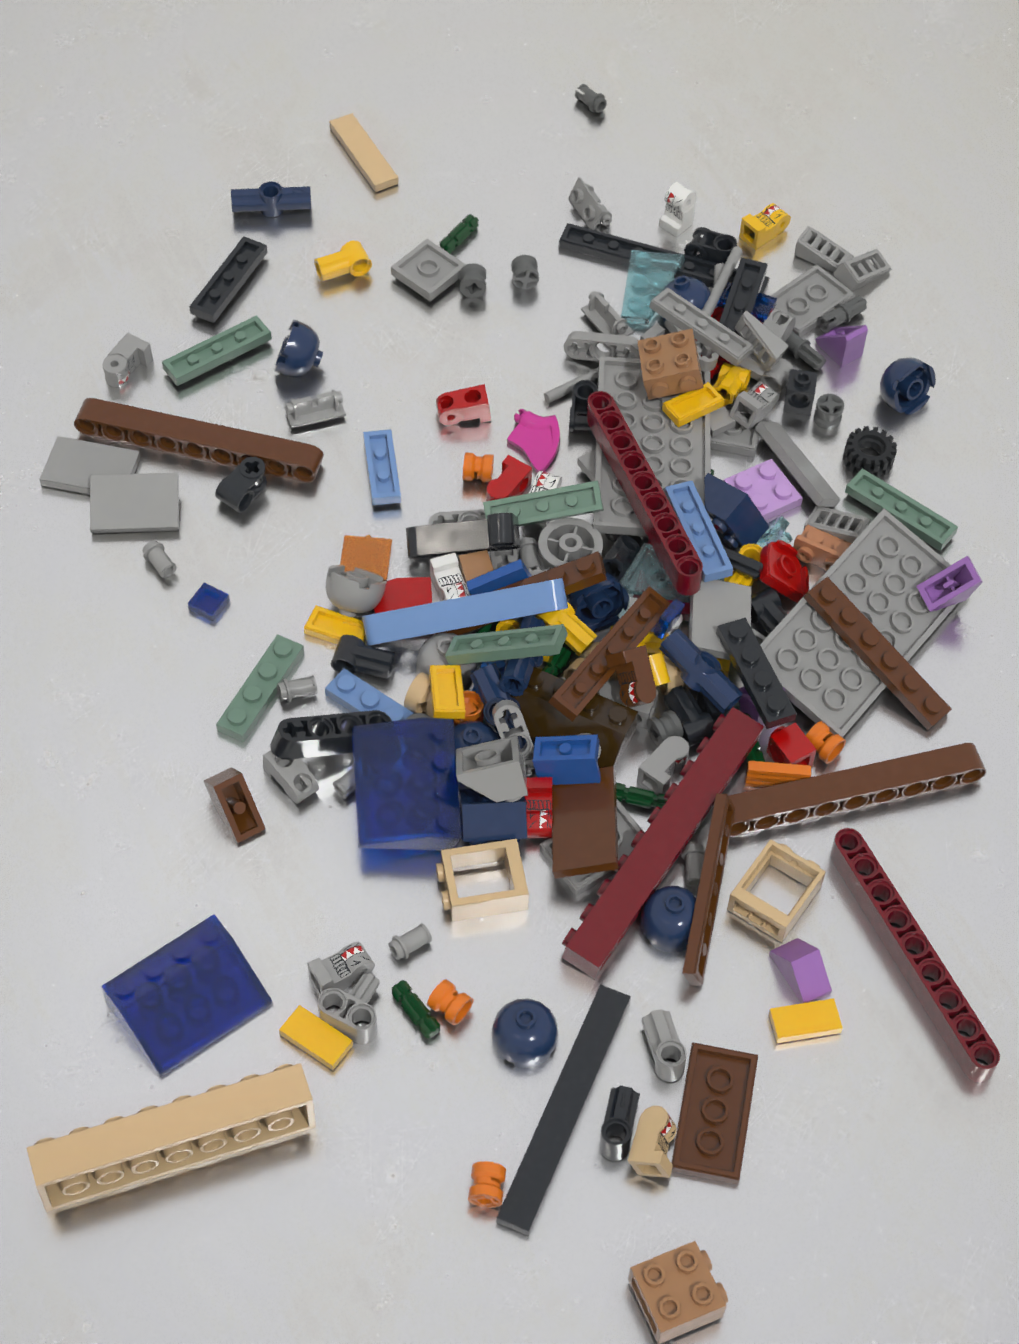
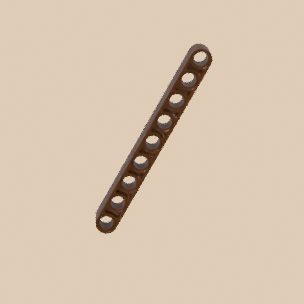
M87 398L83 401L74 421L75 428L87 436L231 467H237L248 457H257L265 464L264 474L309 483L315 480L324 457L323 451L312 444L96 398Z
M963 743L728 795L735 807L730 837L970 784L983 778L986 774V769L976 746L973 743Z

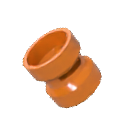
M465 452L463 481L480 479L483 483H489L493 476L494 455L485 454L482 457H477L474 453Z
M463 691L465 719H453L454 725L456 726L466 721H480L483 723L484 705L479 694L474 691Z
M823 721L817 722L806 734L807 738L817 749L816 752L819 759L826 764L832 762L846 744V740L839 734L830 732L829 726Z
M445 979L435 987L428 998L427 1006L435 1012L444 1013L445 1020L455 1026L467 1015L474 999L465 992L459 993L456 990V986Z
M480 1161L474 1163L471 1171V1178L474 1182L469 1188L468 1201L473 1205L484 1208L501 1206L503 1200L501 1184L505 1182L506 1168L495 1162Z

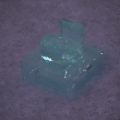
M782 515L768 523L769 529L758 540L756 545L763 548L770 542H776L777 540L787 543L791 542V535L785 532L790 523Z

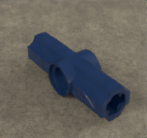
M269 181L261 184L259 188L231 189L232 212L261 211L267 217H277L282 214L283 210L311 209L310 186L282 187L277 182Z
M530 615L523 617L518 629L546 625L543 620ZM543 656L504 660L506 665L499 683L503 692L510 693L512 696L523 695L524 690L528 687L533 668L542 665Z
M680 629L675 630L661 643L659 649L682 671L681 678L685 684L695 691L702 692L723 714L728 712L741 699L743 693L720 671L721 665L712 654L701 651Z
M492 663L470 674V677L483 702L484 717L488 723L494 726L499 736L492 715L494 706L502 700L514 701L519 708L520 705L510 693L503 692L499 684L502 676L496 663ZM507 709L504 719L510 730L515 728L511 718L513 713H510ZM518 736L520 748L522 749L526 744V739Z

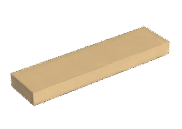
M353 113L329 121L330 129L375 192L399 184L398 176Z

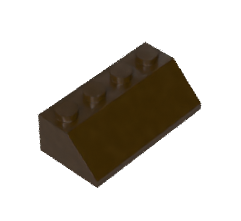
M534 667L528 687L524 690L523 695L512 696L519 702L520 711L533 744L535 745L536 737L572 736L581 733L598 734L601 746V754L597 761L599 768L614 766L615 769L636 732L638 711L596 694L572 722L549 703L551 697L566 680ZM506 710L504 711L503 718L506 716Z

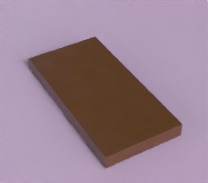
M614 766L599 768L601 774L600 783L552 785V852L555 879L618 869L616 772Z
M692 1042L671 1162L673 1164L672 1172L736 1185L739 1184L758 1055Z

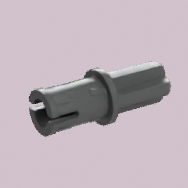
M857 296L844 304H837L834 310L818 318V325L828 321V324L820 329L828 333L831 329L842 323H849L851 318L867 309V301L861 296Z
M792 331L785 343L788 344V349L793 353V357L796 359L800 357L815 370H820L826 363V359L810 346L809 340H803Z

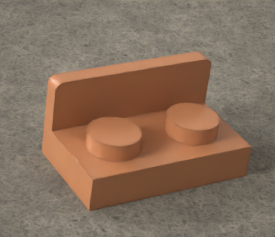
M807 524L802 534L797 535L793 547L798 552L795 556L799 560L811 563L827 571L852 543Z

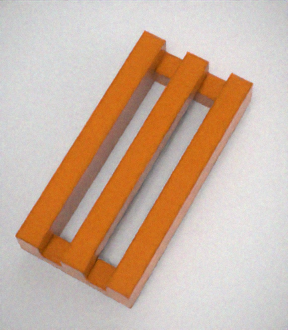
M748 761L745 787L764 788L811 777V766Z

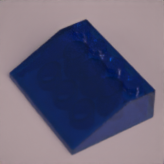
M415 718L353 726L352 740L358 848L439 851L452 849L462 838L453 719Z
M215 914L101 986L107 1006L160 1078L273 1003L233 937Z

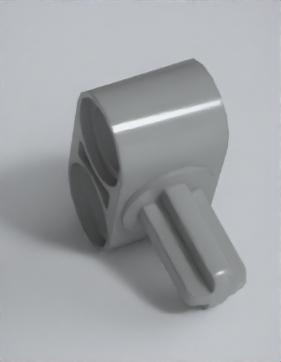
M364 973L350 994L338 988L323 990L318 997L319 1018L352 1039L354 1043L367 1044L372 1042L377 1035V1017L375 1009L368 1002L378 988L380 981L373 974ZM333 1005L340 1007V1009L335 1012H330L326 1010L327 1007ZM360 1020H365L369 1022V1024L364 1027H359L355 1025V1023Z

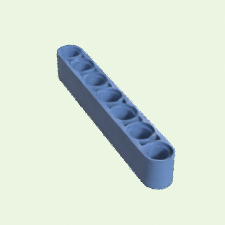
M563 578L366 615L362 616L367 646L566 609L568 604Z

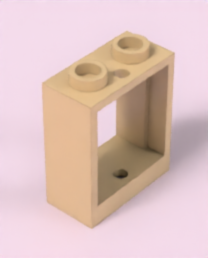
M517 839L441 850V863H436V874L438 882H444L446 891H441L442 905L444 911L450 910L452 922L528 910L529 892ZM505 861L511 890L458 898L453 868Z
M770 839L731 892L727 910L782 943L822 887L826 871L822 870L814 861L805 860L795 854L787 845L778 844ZM769 864L807 886V889L788 915L750 893Z

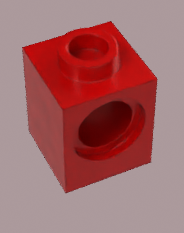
M795 722L787 727H778L770 734L766 752L774 763L813 766L817 749Z

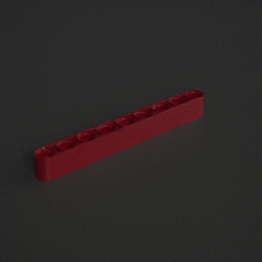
M604 391L592 393L588 397L587 422L674 588L682 595L696 594L701 588L703 565L613 397Z
M853 828L839 830L835 835L830 853L833 864L965 1075L974 1082H987L991 1079L1000 1060L998 1048L862 835ZM842 846L849 847L852 850H846ZM858 872H864L867 876L861 875ZM873 897H879L883 899L884 902L877 901ZM890 923H896L901 928H895ZM907 949L916 951L918 955L909 953ZM923 976H929L933 978L935 982L927 981ZM940 1003H946L953 1009H946ZM958 1031H965L970 1037H964ZM975 1059H983L988 1065H981Z

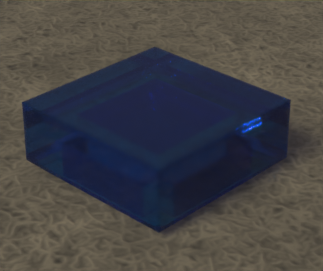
M204 582L188 602V609L214 621L230 601L229 594Z
M678 599L673 600L660 616L653 631L654 635L661 640L677 623L684 609V603Z

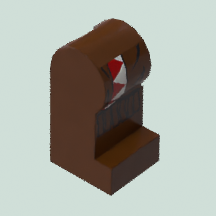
M646 645L605 656L608 668L615 666L618 681L621 685L620 698L625 706L633 708L654 701L657 692Z

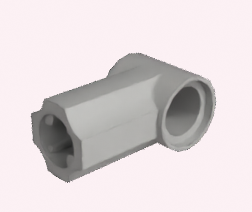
M753 352L737 365L751 370V378L764 383L778 394L788 382L790 369H794L789 361L781 358L770 371H767Z
M662 1009L651 1011L647 1016L642 1017V1025L655 1061V1073L663 1081L675 1082L683 1076L685 1070L686 1048L679 1040L670 1011H663ZM672 1058L675 1059L677 1062L667 1063L664 1061V1059Z

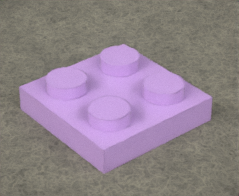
M772 459L724 479V482L747 493L765 520H769L802 504V496Z

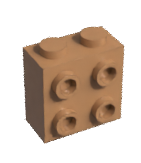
M693 329L637 341L643 383L648 400L704 388Z
M696 1241L630 1267L628 1281L657 1344L718 1320L724 1315L726 1303H728L726 1291L720 1282H715L710 1272L712 1270L711 1260L705 1250L700 1251Z

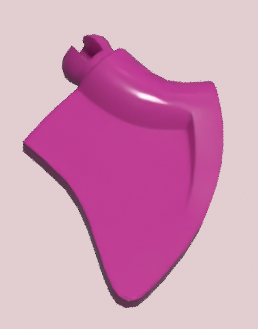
M519 409V414L515 413L514 415L515 422L519 424L508 436L507 443L520 449L537 473L539 471L545 472L554 460L560 445V430L555 415L542 417L531 411Z

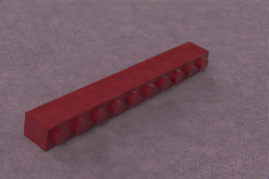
M734 707L731 708L726 716L721 714L712 727L715 733L711 738L704 737L696 750L699 754L695 761L688 760L680 773L683 777L678 785L673 782L664 796L667 802L662 808L656 806L647 820L651 825L646 832L640 830L630 845L634 849L629 856L625 854L621 856L618 861V869L614 870L617 873L612 881L606 878L597 892L600 898L596 904L589 903L582 912L579 919L583 922L577 930L571 928L562 942V945L565 946L562 956L564 960L593 979L597 977L641 913L644 903L658 888L714 806L716 793H723L759 740L765 726Z

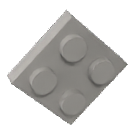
M426 239L391 266V275L431 301L460 278V270L466 264L429 239Z

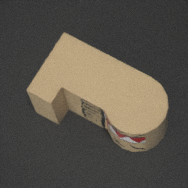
M656 1105L646 1108L639 1118L628 1162L638 1175L670 1178L673 1164L668 1159L667 1152L669 1143L677 1133V1127L667 1111L661 1106Z

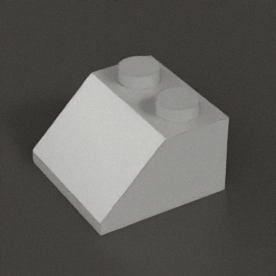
M517 735L456 749V776L458 782L495 802H515L528 795L526 768Z

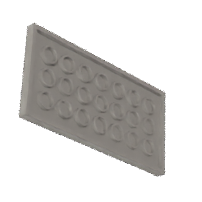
M599 356L598 391L607 392L613 397L663 491L667 486L693 481L705 506L704 477L707 473L711 474L710 413L678 428L662 411V404L683 393L648 400L643 383L640 359ZM701 371L703 384L710 383V371ZM596 440L595 481H599L604 511L593 513V529H597L600 533L647 536Z
M885 509L875 517L813 586L815 587L828 576L907 662L957 605L954 604L934 612L929 611L916 586L951 566V564ZM804 598L795 605L760 644L782 687L785 689L789 700L815 723L823 721L827 724L830 732L833 734H839L843 737L886 687Z

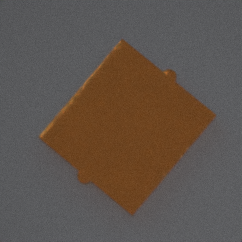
M344 535L340 565L345 566L344 571H354L356 567L382 576L383 581L387 582L392 539L373 538L371 535H366V537Z

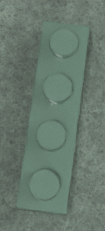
M256 315L162 361L163 369L173 382L179 386L272 340L271 331Z
M863 468L846 485L845 493L877 513H880L883 509L887 510L921 540L939 551L957 533V525Z
M598 480L483 502L486 519L487 515L513 513L518 517L519 527L604 511Z
M564 624L458 635L453 637L445 658L449 665H467L478 662H495L507 659L557 655L560 653L568 633Z
M277 634L216 723L217 731L244 743L277 694V683H281L282 679H287L304 654V645Z

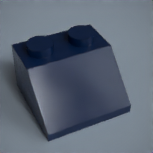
M707 473L704 477L705 509L712 518L714 528L724 535L722 537L724 543L734 550L746 544H756L770 526L749 495Z
M459 789L463 842H469L470 845L488 843L491 840L517 839L519 843L520 839H527L525 796L515 802H495L473 789Z

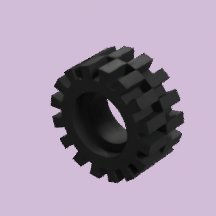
M864 426L863 431L860 428L855 429L854 433L851 432L845 445L843 453L845 466H850L849 471L851 473L856 470L859 472L863 468L871 474H875L878 478L881 477L882 473L886 475L889 469L891 470L897 453V444L893 442L894 438L892 435L886 437L887 431L882 430L881 433L877 432L878 427H873L872 431L869 430V426ZM870 448L876 450L880 455L869 456L860 449Z

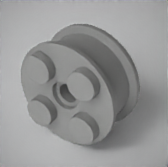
M562 518L549 523L540 533L538 540V558L541 570H546L549 567L551 569L597 551L601 555L603 539L597 529H593V525L578 518Z

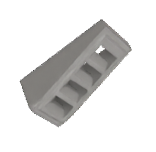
M807 226L798 238L794 253L795 256L817 264L831 272H834L842 262L854 258L851 253L810 226ZM836 258L841 259L839 263L835 262Z
M874 249L842 262L833 272V276L853 292L889 273L892 269L879 250ZM869 260H871V261L873 262V264L875 265V267L877 268V270L874 268V266L872 265V263H871Z
M748 311L742 314L734 327L742 338L754 345L753 354L767 371L772 369L789 347L788 344Z
M815 506L803 529L808 524L853 543L870 524L871 519L852 513ZM818 517L824 518L821 524L815 523ZM829 521L834 523L832 526L827 525Z

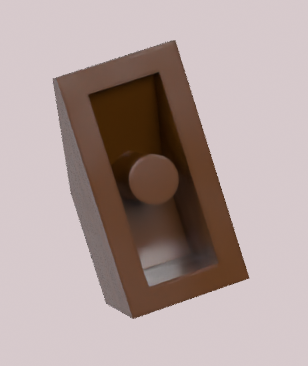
M230 767L203 781L216 811L237 843L266 829L241 772Z

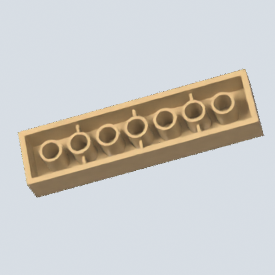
M301 1063L296 1065L284 1064L267 1074L260 1076L258 1074L248 1075L242 1078L240 1082L228 1086L216 1085L209 1088L205 1093L195 1096L183 1095L174 1099L172 1103L163 1106H147L137 1114L127 1117L115 1116L107 1119L104 1124L91 1128L79 1127L72 1130L69 1135L56 1139L51 1137L43 1138L33 1146L26 1148L36 1188L45 1211L49 1212L316 1128L314 1105Z

